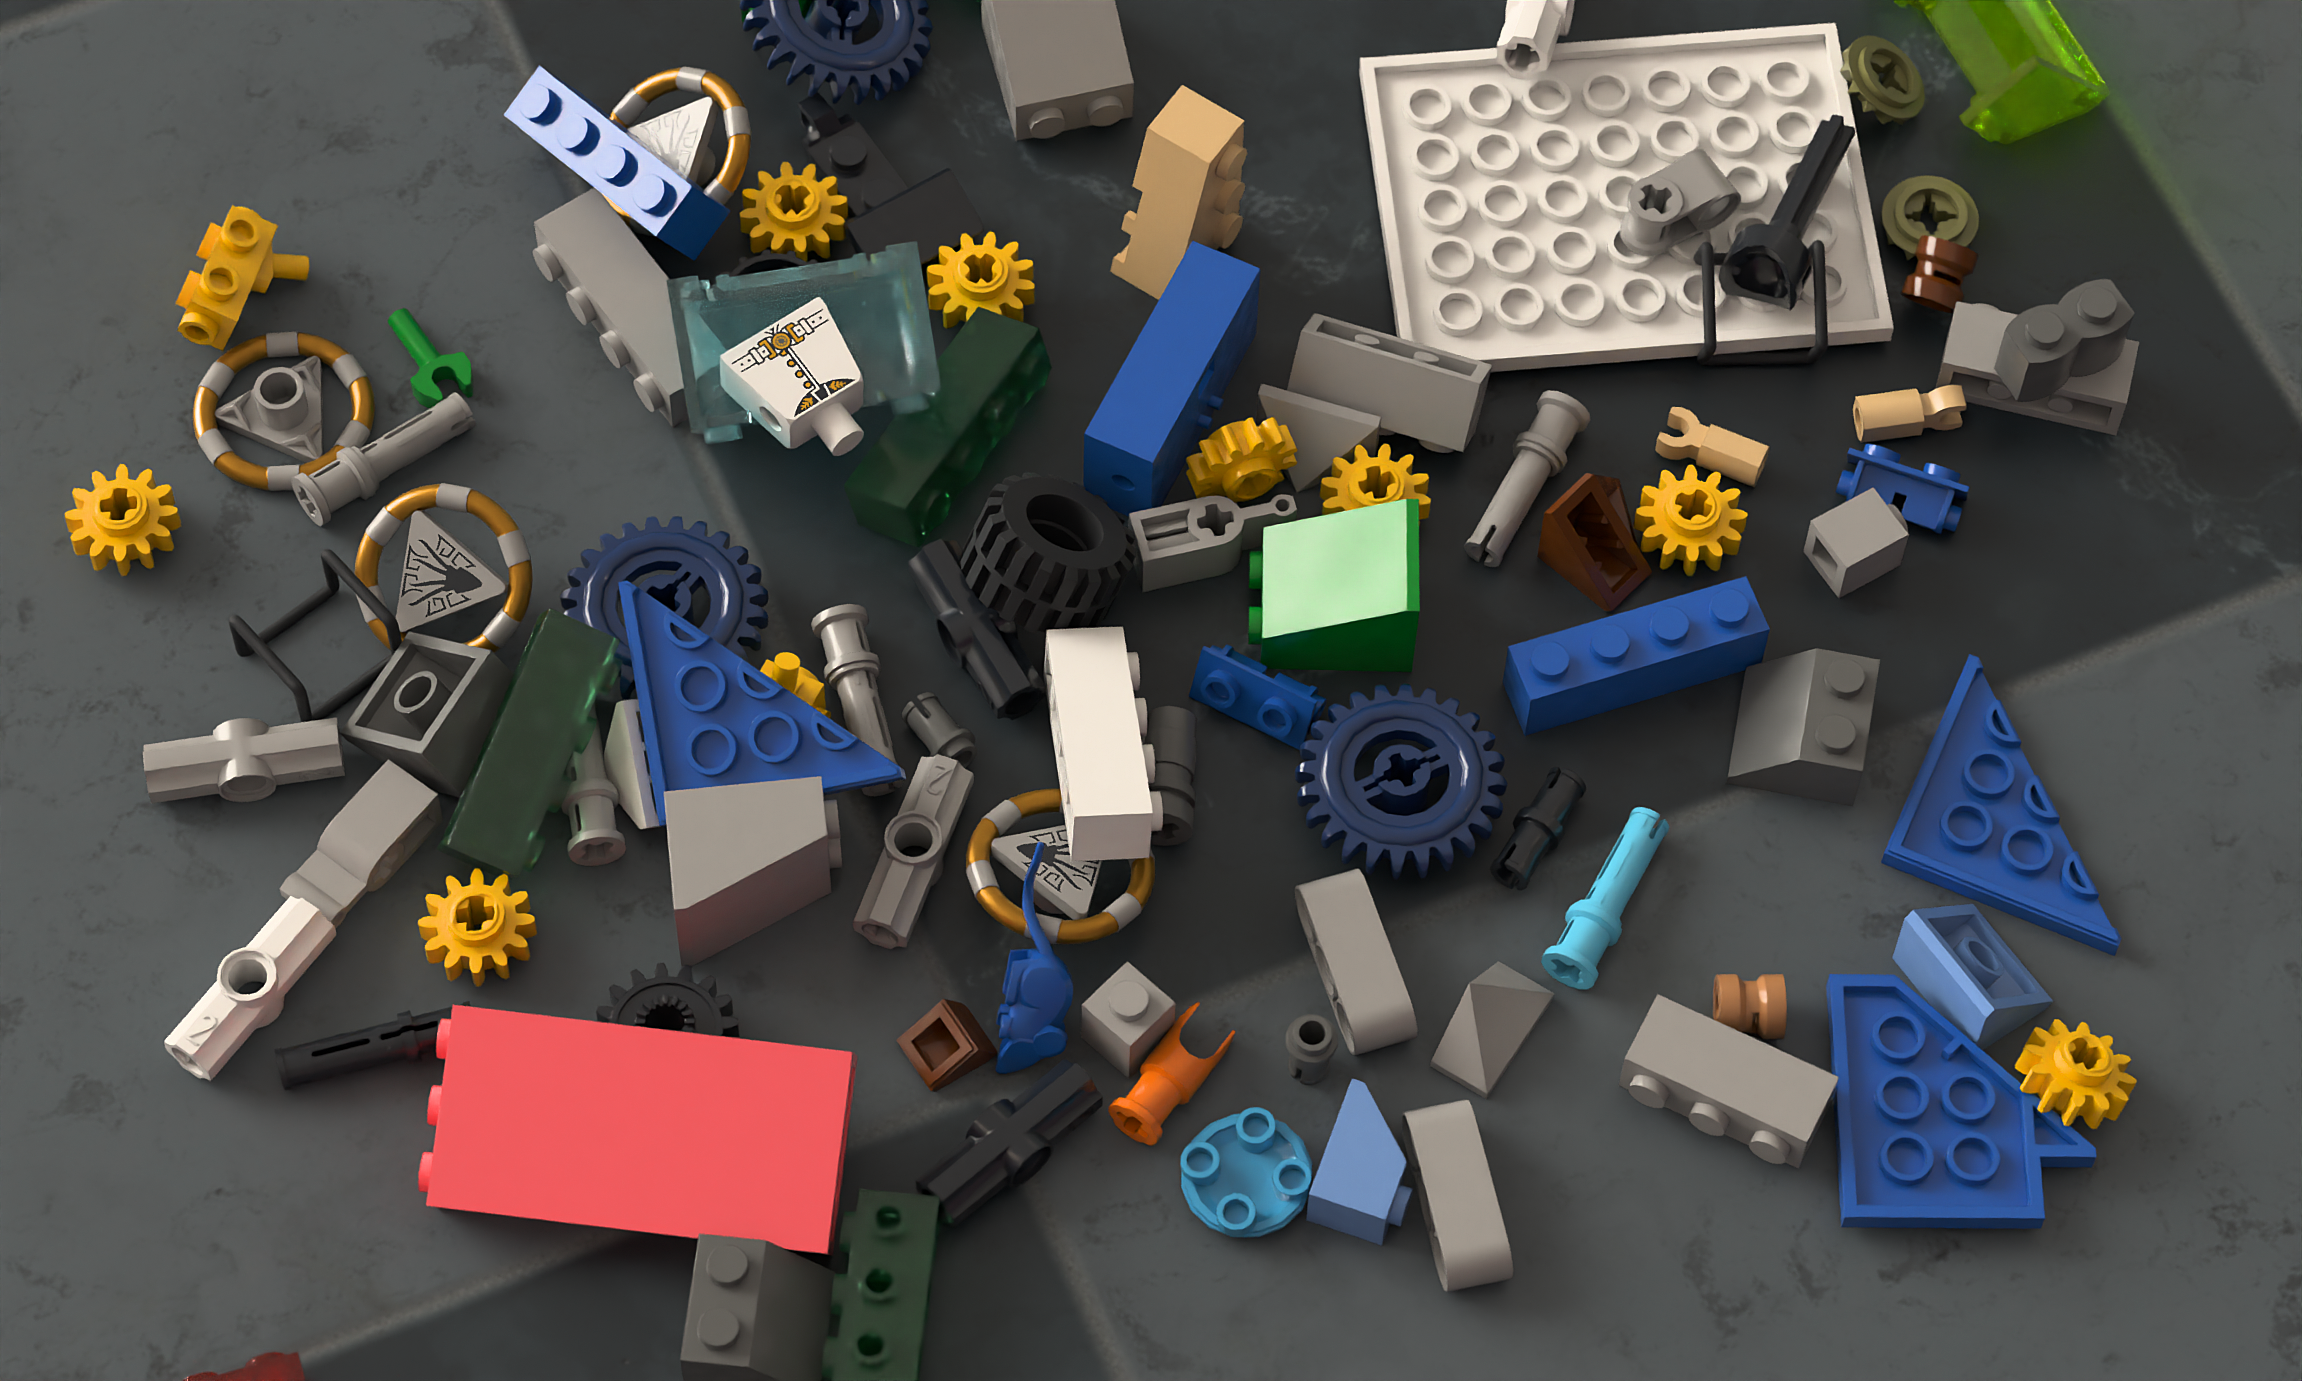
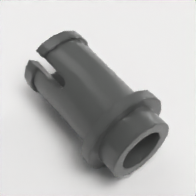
M925 692L917 696L918 700L925 707L924 711L929 718H925L911 700L903 709L902 720L911 727L931 752L929 757L939 754L957 760L964 768L970 765L977 755V748L974 746V734L969 729L960 728L933 692Z
M1307 1014L1298 1017L1289 1025L1286 1031L1285 1045L1290 1054L1288 1058L1290 1075L1295 1079L1299 1074V1070H1301L1300 1083L1304 1085L1320 1083L1327 1077L1330 1071V1058L1334 1055L1338 1046L1337 1031L1328 1019L1319 1015Z

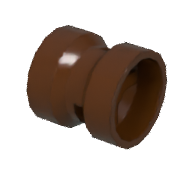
M1923 235L1920 237L1915 251L1918 259L1916 270L1906 277L1901 295L1925 307L1953 314L1956 301L1963 302L1965 296L1961 287L1965 277L1973 274L1979 255L1959 244Z

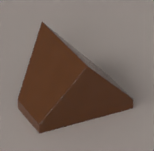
M1586 473L1544 512L1537 557L1603 610H1614L1653 572L1639 550L1619 478Z

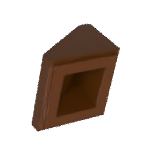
M947 999L941 1000L896 1040L925 1084L933 1092L940 1090L987 1063L998 1053L966 1005Z

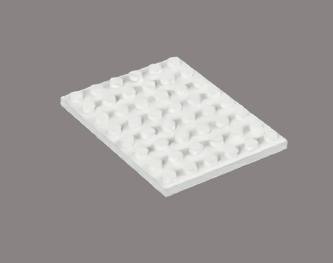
M1836 23L1559 43L1555 45L1547 70L1538 72L1532 80L1512 78L1504 66L1496 63L1497 48L1361 58L1359 73L1397 337L1491 364V372L1697 356L1704 347L1702 265L1696 264L1693 257L1701 244L1704 242L1711 243L1713 253H1728L1737 234L1745 227L1756 224L1768 225L1822 120L1829 121L1832 114L1844 117V125L1855 128L1847 81L1840 73L1843 67V60ZM1855 132V136L1802 239L1807 249L1815 240L1822 241L1825 248L1828 346L1890 341L1894 328L1857 133ZM1695 149L1704 150L1741 195V202L1737 209L1715 228L1701 231L1667 249L1662 254L1643 256L1631 251L1621 238L1620 227L1625 214L1629 212L1627 198L1632 185L1639 179L1648 177L1673 164L1678 158ZM1714 265L1716 351L1713 355L1813 347L1816 344L1813 268L1795 307L1788 310L1754 299L1726 295L1721 288L1718 278L1721 265Z

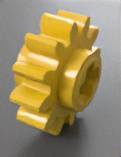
M783 162L780 169L781 177L773 179L767 172H758L759 191L749 188L743 190L744 210L739 213L741 232L750 234L751 251L759 253L767 247H771V253L787 254L789 250L795 251V256L805 262L808 260L807 252L815 250L817 255L827 259L830 257L829 238L837 241L845 239L844 219L848 217L847 197L838 195L837 178L830 176L824 178L821 182H817L815 164L807 165L802 175H794L791 165L788 162Z
M994 232L986 234L983 239V245H974L973 239L967 233H963L960 238V251L955 252L952 248L943 245L939 247V264L928 266L927 284L930 287L928 290L929 307L931 310L943 309V325L946 329L957 325L962 320L966 322L968 338L973 339L976 336L980 325H988L989 331L994 336L999 337L1002 333V319L1007 318L1010 322L1020 325L1024 322L1023 305H1031L1035 302V284L1031 282L1033 280L1032 260L1018 261L1019 244L1016 241L1010 242L1000 250L996 248Z
M1251 417L1245 421L1227 424L1213 432L1208 439L1201 440L1199 446L1202 453H1196L1186 458L1190 468L1186 471V474L1197 498L1204 496H1227V498L1235 503L1243 502L1263 495L1276 483L1282 482L1284 477L1280 470L1291 468L1297 464L1294 453L1298 450L1286 424L1278 426L1275 417H1271L1263 421L1259 426H1256L1254 419Z
M1384 443L1380 447L1378 457H1368L1367 450L1360 444L1356 445L1353 464H1349L1345 459L1335 457L1332 461V477H1325L1321 480L1320 498L1325 501L1322 507V516L1403 499H1419V519L1429 518L1431 499L1426 496L1429 476L1424 473L1412 475L1414 456L1411 454L1401 457L1398 462L1391 461L1389 444Z
M120 464L116 470L115 480L107 481L102 473L95 471L92 473L95 487L92 492L80 488L72 491L77 509L65 512L68 530L73 533L70 538L76 555L90 553L94 570L100 571L107 566L109 560H115L121 576H126L131 568V560L140 559L142 565L151 569L154 567L151 550L158 548L161 551H172L174 549L169 531L181 527L178 509L174 507L175 499L171 486L167 484L156 487L152 470L146 469L139 474L137 480H132L126 465Z
M1688 465L1683 480L1677 481L1671 472L1663 470L1661 471L1659 489L1653 486H1644L1640 498L1641 507L1636 509L1633 524L1635 529L1644 532L1640 547L1642 552H1652L1660 548L1662 550L1660 568L1664 570L1670 567L1675 559H1679L1684 562L1683 568L1687 576H1692L1695 573L1697 561L1704 560L1710 569L1717 571L1720 569L1723 552L1729 555H1737L1742 538L1740 533L1744 532L1748 517L1747 512L1736 509L1741 493L1739 489L1733 488L1720 492L1718 489L1721 473L1717 471L1709 475L1705 482L1697 480L1698 473L1694 465Z
M480 868L473 870L470 877L471 884L462 887L460 882L451 875L446 877L449 896L442 898L436 894H427L425 899L431 916L418 920L421 938L428 941L424 946L428 962L435 964L445 959V971L447 979L450 981L457 979L463 969L470 970L476 987L483 984L485 970L494 968L496 974L501 978L508 979L510 971L507 959L512 956L517 960H529V947L525 939L537 935L535 917L527 914L531 909L527 892L519 891L510 896V883L506 874L496 878L492 886L485 885ZM482 924V930L474 931V925Z
M2054 1019L2048 1032L2036 1027L2015 1064L2016 1070L2027 1075L2020 1086V1090L2028 1094L2038 1093L2041 1099L2038 1111L2046 1113L2052 1109L2054 1112L2062 1114V1121L2068 1127L2080 1115L2092 1129H2097L2104 1117L2116 1121L2128 1102V1097L2137 1080L2133 1076L2124 1073L2131 1062V1058L2123 1054L2113 1055L2110 1049L2113 1038L2110 1035L2098 1038L2090 1034L2089 1027L2084 1022H2081L2076 1031L2069 1032L2067 1026L2059 1019Z

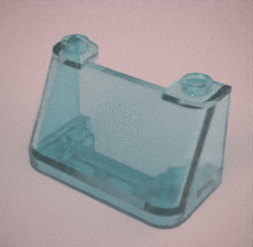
M917 241L885 246L886 252L870 255L871 261H867L866 253L853 254L852 258L734 277H729L728 274L719 275L715 278V285L711 286L709 280L698 281V275L666 280L665 292L690 433H703L705 444H714L743 438L742 427L761 425L752 417L750 410H745L721 386L720 355L819 296L827 306L861 372L864 387L863 405L860 409L891 404L892 414H904L929 409L928 397L940 394L942 389Z

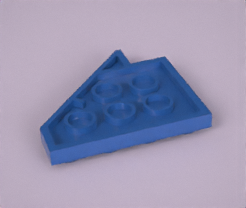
M1829 974L1826 991L1831 1071L1833 1075L1839 1077L1833 1095L1841 1227L2041 1229L2045 1220L2041 1167H2093L2096 1159V1148L2071 1126H2065L2062 1118L2051 1110L2046 1113L2038 1111V1105L2041 1101L2034 1094L2022 1092L2020 1090L2022 1084L1896 975Z

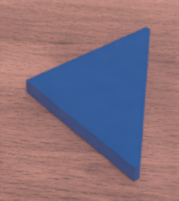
M628 580L618 582L659 826L667 827L664 791L821 776L823 796L906 779L903 768Z
M1969 654L1884 851L1881 863L2115 956L2122 938L2117 928H2112L2098 900L2099 893L2078 852L2073 851L2059 824L2060 816L2039 775H2034L2020 747L2021 740L2001 700H1996L1983 674L1984 667L1979 657Z

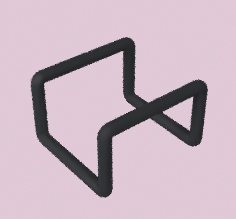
M1815 240L1808 248L1813 260L1816 344L1813 348L1806 352H1748L1713 355L1716 351L1714 265H1722L1728 253H1713L1711 243H1702L1693 257L1696 264L1702 265L1704 347L1697 355V362L1701 365L1809 364L1818 361L1828 347L1825 248L1823 242Z
M325 549L321 552V561L327 584L257 635L238 615L231 616L229 619V626L237 654L240 657H248L256 652L293 692L301 722L326 718L375 682L402 643L396 618L330 549ZM339 575L385 625L391 654L314 711H311L304 685L266 644L332 597L340 586Z

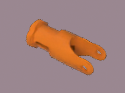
M1199 1002L1190 1006L1184 1014L1178 1017L1143 1062L1140 1068L1142 1076L1125 1098L1119 1097L1115 1099L1109 1106L1108 1113L1115 1125L1124 1134L1137 1142L1152 1146L1159 1141L1163 1133L1162 1123L1177 1104L1183 1105L1189 1102L1226 1054L1229 1045L1233 1041L1236 1032L1234 1029L1217 1051L1206 1059H1199L1186 1051L1179 1039L1181 1028L1200 1005Z

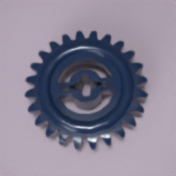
M741 0L739 8L742 11L753 8L744 20L743 30L748 32L754 27L763 28L757 34L752 50L757 52L764 46L775 47L767 63V69L772 70L778 64L788 61L791 63V67L786 79V85H792L796 79L806 73L810 76L809 97H813L824 82L830 83L833 92L831 97L833 104L839 102L847 86H850L855 93L854 102L856 105H860L865 100L870 85L875 89V98L878 101L886 97L891 87V81L893 89L897 92L901 91L908 79L915 77L922 68V60L931 49L928 37L933 30L931 21L925 17L929 10L926 0H869L876 10L879 22L878 32L873 39L859 45L852 44L868 16L869 6L867 0H836L833 7L831 6L834 0H814L805 19L801 14L798 0Z
M655 516L648 517L645 530L641 531L631 522L622 524V538L617 539L609 533L601 535L599 539L603 551L600 552L594 549L584 550L581 552V561L585 568L576 567L567 573L568 582L572 588L564 590L560 595L561 605L567 611L559 619L562 631L570 633L566 639L567 651L571 655H575L579 650L584 649L579 657V668L582 674L586 675L593 667L600 665L597 681L601 690H606L612 680L620 677L622 700L630 699L636 685L626 628L621 624L617 613L618 601L621 598L618 582L628 580L632 583L640 576L658 570L676 571L674 575L659 574L649 577L640 584L639 588L695 625L692 595L702 585L710 599V612L699 629L747 662L748 656L742 646H749L754 651L761 649V636L752 627L757 626L759 629H766L769 623L767 612L761 608L767 605L769 599L768 591L763 586L758 585L762 579L761 569L756 565L747 564L749 554L748 549L745 547L734 546L729 548V533L719 531L711 537H707L708 528L707 523L704 521H697L689 530L683 529L681 516H673L667 527H661Z
M1406 683L1401 684L1397 696H1391L1384 685L1375 686L1374 699L1368 700L1361 692H1353L1350 694L1351 709L1349 710L1340 704L1329 706L1328 718L1330 722L1324 720L1314 722L1311 725V735L1314 740L1305 741L1300 746V757L1305 762L1296 767L1295 780L1300 784L1309 783L1299 789L1297 803L1300 807H1305L1309 803L1315 804L1307 813L1306 826L1309 829H1313L1318 824L1328 822L1322 833L1321 845L1324 849H1327L1333 842L1343 838L1345 842L1342 849V862L1345 865L1361 850L1366 852V872L1368 875L1373 874L1382 858H1388L1392 877L1394 880H1398L1405 860L1411 859L1417 868L1419 877L1423 879L1427 875L1429 856L1434 855L1442 863L1444 870L1449 871L1453 865L1452 846L1454 845L1462 850L1467 858H1471L1475 850V841L1471 832L1479 834L1483 840H1488L1492 833V825L1486 815H1490L1493 819H1498L1502 815L1503 804L1497 796L1505 794L1508 783L1502 775L1498 774L1504 767L1505 758L1498 752L1490 751L1495 744V735L1490 731L1475 732L1480 723V716L1471 712L1459 717L1457 715L1460 704L1458 699L1450 698L1441 705L1436 703V690L1433 688H1427L1420 698L1414 697L1411 685ZM1402 739L1416 741L1430 748L1422 752L1411 745L1398 744L1389 746L1380 752L1374 761L1373 775L1357 782L1355 781L1354 769L1358 761L1366 751L1378 743ZM1447 773L1449 782L1444 795L1438 803L1422 812L1427 805L1430 780Z

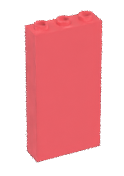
M453 1005L451 1019L441 1020L437 1035L436 1056L438 1059H446L442 1086H432L427 1111L428 1125L437 1126L433 1153H423L418 1178L419 1192L428 1193L426 1206L698 1239L699 1234L767 1240L786 1250L833 1255L858 1059L855 1053Z

